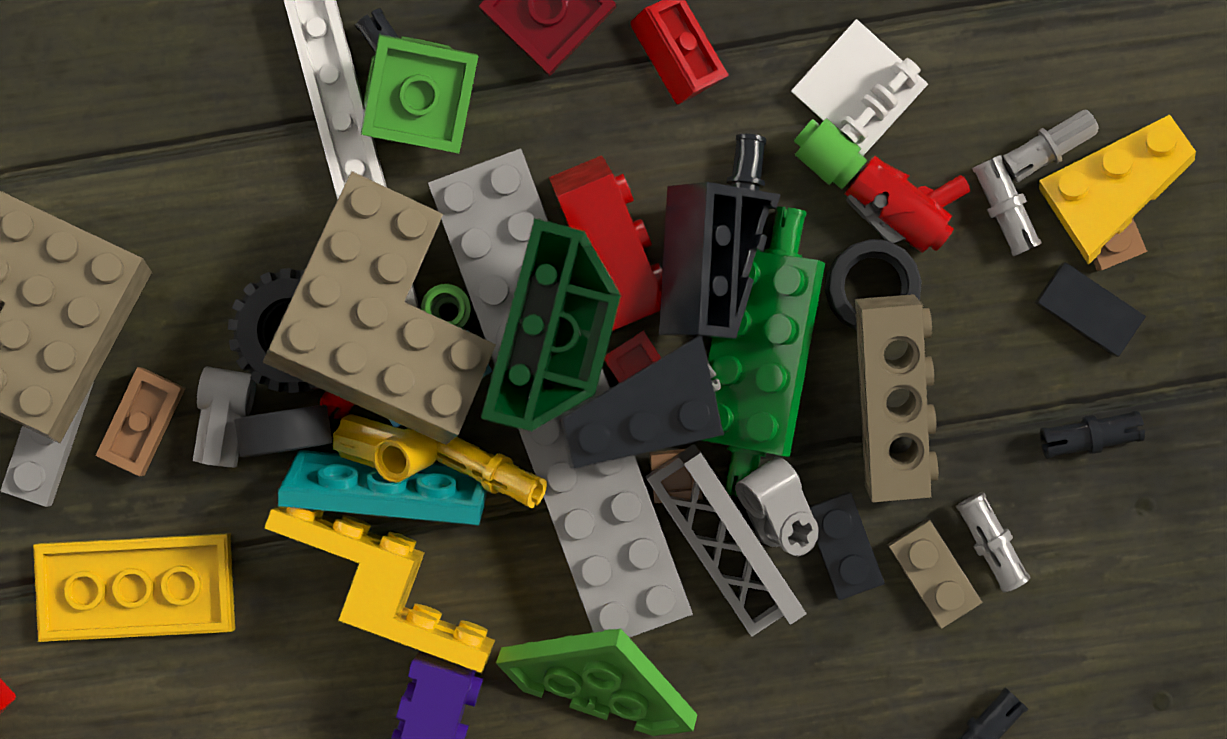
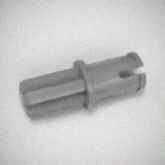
M1082 110L1048 131L1044 128L1038 130V136L1021 147L1003 155L1002 161L1006 164L1005 167L1013 180L1018 183L1053 161L1056 163L1061 162V155L1097 134L1098 124L1088 110Z

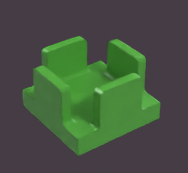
M379 34L375 56H372L364 97L365 111L361 135L460 153L478 55L455 50L444 44L401 36L400 39Z

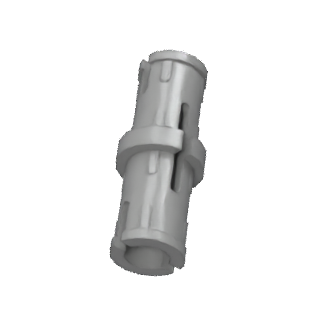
M999 155L973 167L972 170L976 173L991 205V208L987 209L991 218L996 216L1012 251L1011 254L1015 256L1042 242L1038 238L1023 206V203L1027 202L1023 193L1018 195L1002 161L1003 158Z
M977 493L960 502L956 508L960 511L977 542L973 547L979 556L984 555L1000 585L1001 591L1003 593L1008 592L1028 582V579L1031 577L1026 572L1010 543L1013 536L1009 529L1002 528L986 499L985 493Z

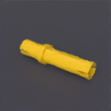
M455 437L447 445L436 441L438 447L436 460L464 475L466 474L476 479V481L482 483L483 489L494 494L499 492L506 494L529 508H534V504L538 505L543 499L547 488L546 480L520 469L513 464L511 458L503 454H490L458 437Z

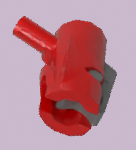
M877 156L872 157L845 192V195L848 196L846 201L885 241L897 243L905 240L921 253L926 251L928 247L934 251L939 250L954 230L948 224L952 215L943 207L970 192L966 179L959 175L935 190L926 186L917 188L908 181L910 175L883 162Z

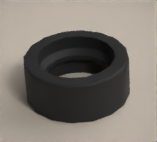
M869 239L853 244L835 258L827 272L825 293L829 307L841 323L856 331V310L847 300L844 285L845 277L850 268L860 260L880 258L892 264L899 273L902 283L901 295L914 294L920 300L922 281L917 264L905 249L890 241Z
M325 404L241 417L234 420L239 455L242 458L314 447L333 442L328 408Z

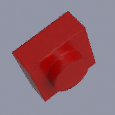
M643 330L605 355L604 360L618 382L621 383L661 357Z

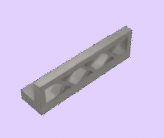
M695 444L645 476L751 637L783 616L791 625L807 614ZM686 466L694 479L690 500L670 496L660 481ZM700 489L709 503L697 501ZM676 505L688 507L686 519ZM695 509L717 513L720 522L716 539L695 535L691 529ZM726 528L735 542L724 540ZM703 545L714 547L712 559ZM722 548L740 551L744 554L746 561L742 578L721 574L718 564ZM752 568L761 581L750 580ZM729 584L740 586L738 597ZM748 588L768 591L776 604L752 620L744 608Z

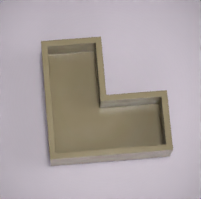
M351 171L263 363L447 445L460 432L496 344L405 303L443 214Z
M1 191L0 307H2V310L0 312V416L60 444L152 271L143 258Z

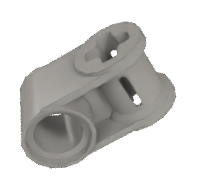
M774 457L737 482V496L746 509L760 542L770 547L781 546L783 551L797 556L808 553L814 547L818 539V525L803 494L800 479L796 471L785 459Z

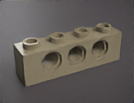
M914 294L855 299L865 488L872 502L931 498V481L938 480L939 471L936 452H929V434L936 433L935 409L933 404H927L926 386L934 385L933 361L931 356L925 357L924 338H931L932 336L929 308H923V304ZM896 340L907 342V350L902 357L895 360L884 358V351L888 344ZM907 389L910 391L909 398L903 405L899 407L886 405L888 396L894 390ZM899 437L912 438V443L905 452L900 454L889 452V447L895 439Z

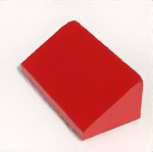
M685 0L659 1L644 8L631 21L630 24L676 104H681L729 76Z

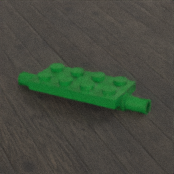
M777 206L775 209L776 214L769 249H764V252H756L749 273V277L754 282L737 338H712L708 364L716 373V376L711 378L712 381L719 379L721 385L720 390L714 393L724 435L703 439V441L728 445L727 450L732 451L725 490L728 495H735V497H738L736 493L737 482L759 468L761 456L766 457V453L790 457L825 262L802 258V255L798 254L804 218L807 212L796 208L788 207L787 210L785 207Z

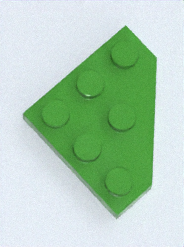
M621 628L501 647L496 664L523 692L542 698L544 690L549 691L555 695L572 699L569 708L607 720L609 712L616 714L622 718L636 721L634 730L651 736L691 732L694 730L697 713Z

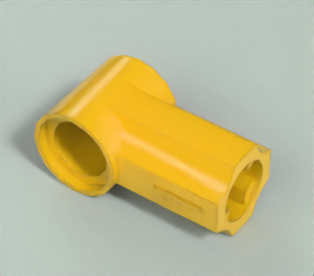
M353 414L343 417L338 429L333 434V450H337L340 457L376 468L377 472L389 482L398 483L431 466L437 459L438 447L434 439L410 428L403 430Z

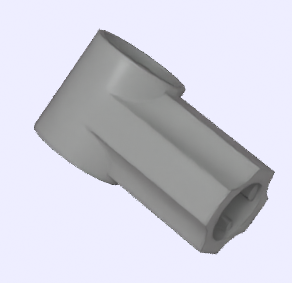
M208 366L203 369L197 391V407L201 410L193 461L213 466L237 467L239 449L234 420L247 417L251 413L256 392V382L249 378L252 374Z

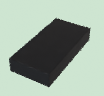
M1066 262L1060 264L1035 301L1036 305L1114 357L1121 355L1146 318L1145 315Z

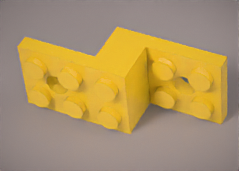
M283 506L271 509L265 529L359 563L339 621L482 673L495 642L494 639L486 637L488 632L486 628L463 620L460 621L459 626L440 620L442 615L440 611L425 605L414 604L413 610L405 607L425 553L414 549L416 545L415 540L393 532H389L388 536L381 537L368 532L371 525L367 522L343 515L342 520L332 519L323 515L324 510Z

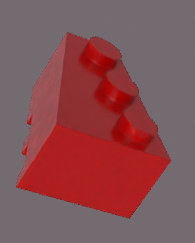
M601 155L549 177L569 227L586 233L621 294L612 330L660 311L663 271L659 263L651 266L649 264L644 249L652 246L641 218L632 222L626 204L633 202L634 199L624 175L620 174L614 177L613 172Z

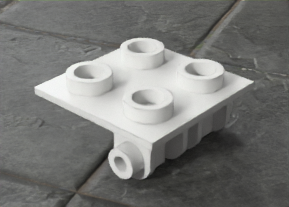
M856 19L791 92L823 121L828 118L851 141L862 148L859 153L864 156L923 91L928 83L918 75L921 70L916 63L909 58L902 61Z

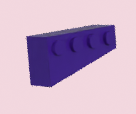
M419 651L411 663L408 677L413 679L412 682L409 681L405 694L401 699L396 716L400 722L398 729L394 730L391 739H465L469 725L460 722L465 706L475 707L483 679L475 676V670Z

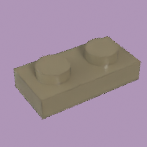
M926 519L887 544L941 629L983 603L930 520Z

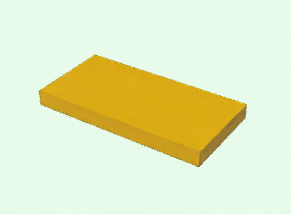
M230 533L54 542L33 545L38 642L218 633L235 630Z

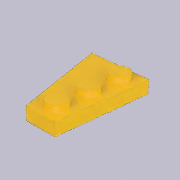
M1168 115L1039 180V190L1089 265L1101 253V248L1116 233L1120 234L1132 223V218L1150 200H1155L1194 162L1196 151L1171 115Z

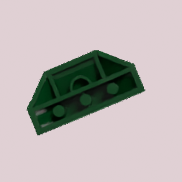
M534 218L482 413V419L533 431L595 395L621 294L584 231Z

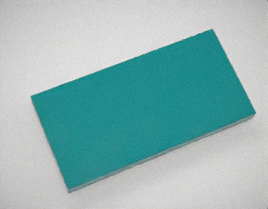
M300 450L297 452L279 488L278 506L479 525L488 491L483 489L482 483L476 481V479L442 463L434 462L431 466L395 483L384 479L377 472L376 468L342 458L339 453Z

